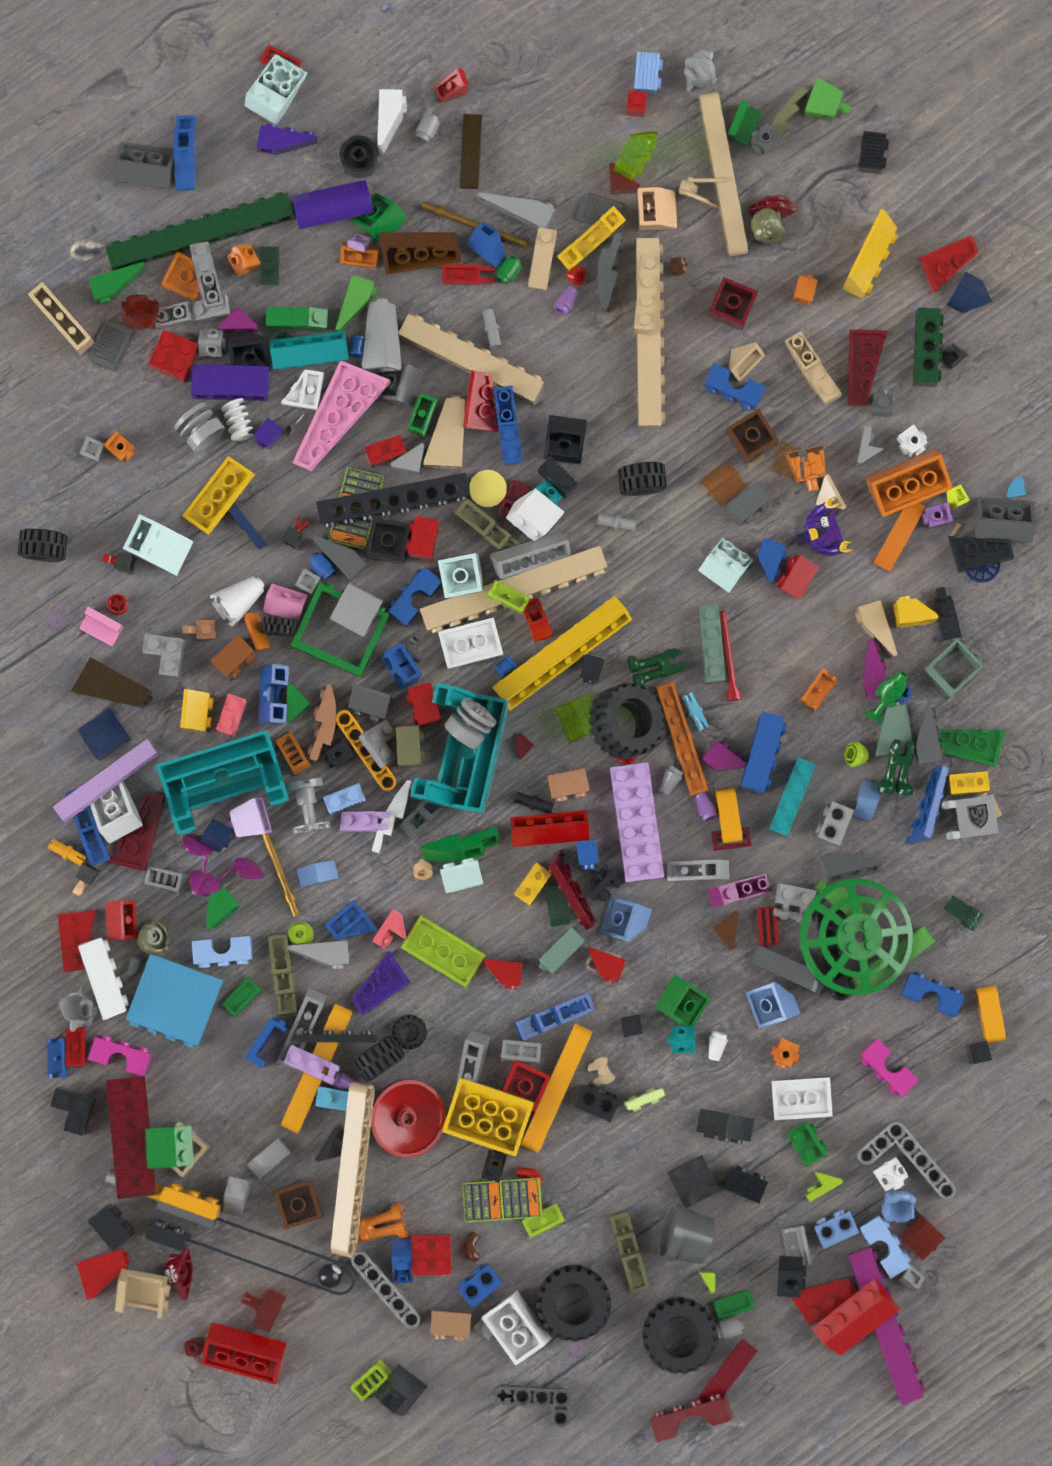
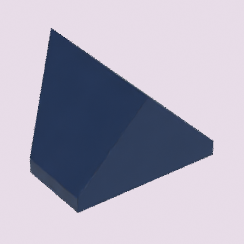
M965 272L947 305L964 314L991 303L992 300L983 281Z

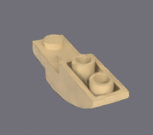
M800 331L785 340L791 355L804 377L825 406L841 397L840 390L821 364L820 358L803 333Z

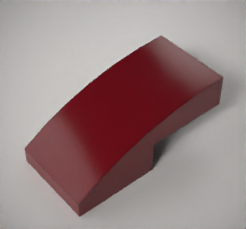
M512 479L496 515L506 519L514 502L526 495L530 487Z

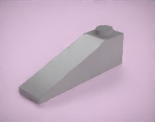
M481 192L477 195L478 201L538 230V227L548 229L555 215L554 206L546 201L542 203L537 200Z
M308 988L276 1061L277 1063L293 1070L295 1069L283 1063L291 1045L304 1049L306 1042H298V1034H302V1031H312L324 1005L326 995Z

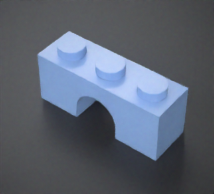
M251 936L230 938L231 947L225 954H218L214 950L213 940L192 941L193 964L198 965L199 968H208L211 963H218V966H229V962L237 961V965L249 964L248 960H253Z
M877 1215L858 1228L869 1245L876 1241H884L887 1244V1254L879 1260V1263L891 1279L909 1268L908 1262L911 1260L905 1250L901 1252L898 1247L900 1241L896 1235H891L887 1229L890 1227L889 1223L884 1217L881 1218Z

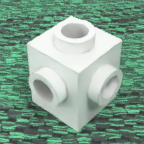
M914 424L897 437V441L900 443L899 448L905 455L908 454L911 457L915 454L918 456L926 450L924 446L928 443L926 441L927 437L922 430L918 431Z
M897 1157L883 1163L873 1171L885 1191L891 1188L897 1190L904 1185L903 1181L909 1177Z

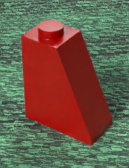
M124 1248L76 1263L87 1301L93 1299L116 1279L122 1269L129 1267L128 1263L131 1261L128 1251L125 1252Z

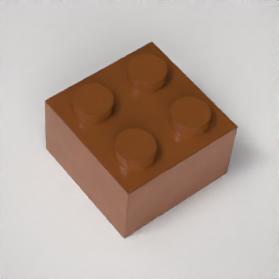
M237 635L210 661L230 682L232 679L235 681L242 674L241 670L245 666L250 667L256 661L255 657L257 654Z

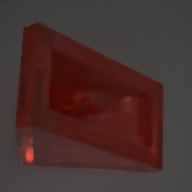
M612 161L609 163L611 195L638 193L640 184Z

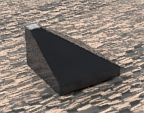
M954 343L942 352V359L951 370L968 356L966 352Z

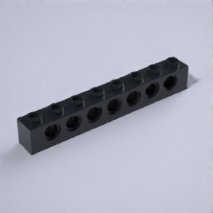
M461 473L316 502L320 526L324 525L325 528L336 526V522L343 521V524H350L355 522L354 519L361 517L362 521L370 520L376 514H381V517L392 515V511L399 510L400 513L410 512L412 507L418 506L419 510L430 508L429 504L437 503V506L448 504V500L455 499L456 502L465 501L471 494L467 474ZM452 485L455 489L454 494L447 495L444 487ZM429 488L436 491V497L433 499H429L425 494ZM409 492L417 494L416 502H409L407 500ZM396 496L399 499L398 505L391 506L388 503V498ZM373 499L380 502V508L377 510H373L369 506V502ZM354 503L360 504L361 512L353 513L350 509L351 505ZM340 507L343 511L342 516H333L332 509Z

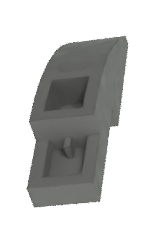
M616 232L610 250L602 248L598 267V292L603 311L605 312L608 311L609 307H613L615 297L612 295L614 289L618 290L621 281L618 278L619 272L612 269L616 270L619 259L616 256L618 251L622 252L625 241H622V234Z

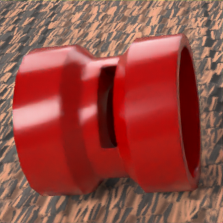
M120 594L110 596L107 602L109 610L116 615L125 614L129 607L128 601Z

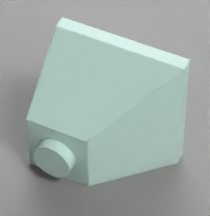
M474 553L438 561L445 598L483 591L482 569L478 554Z

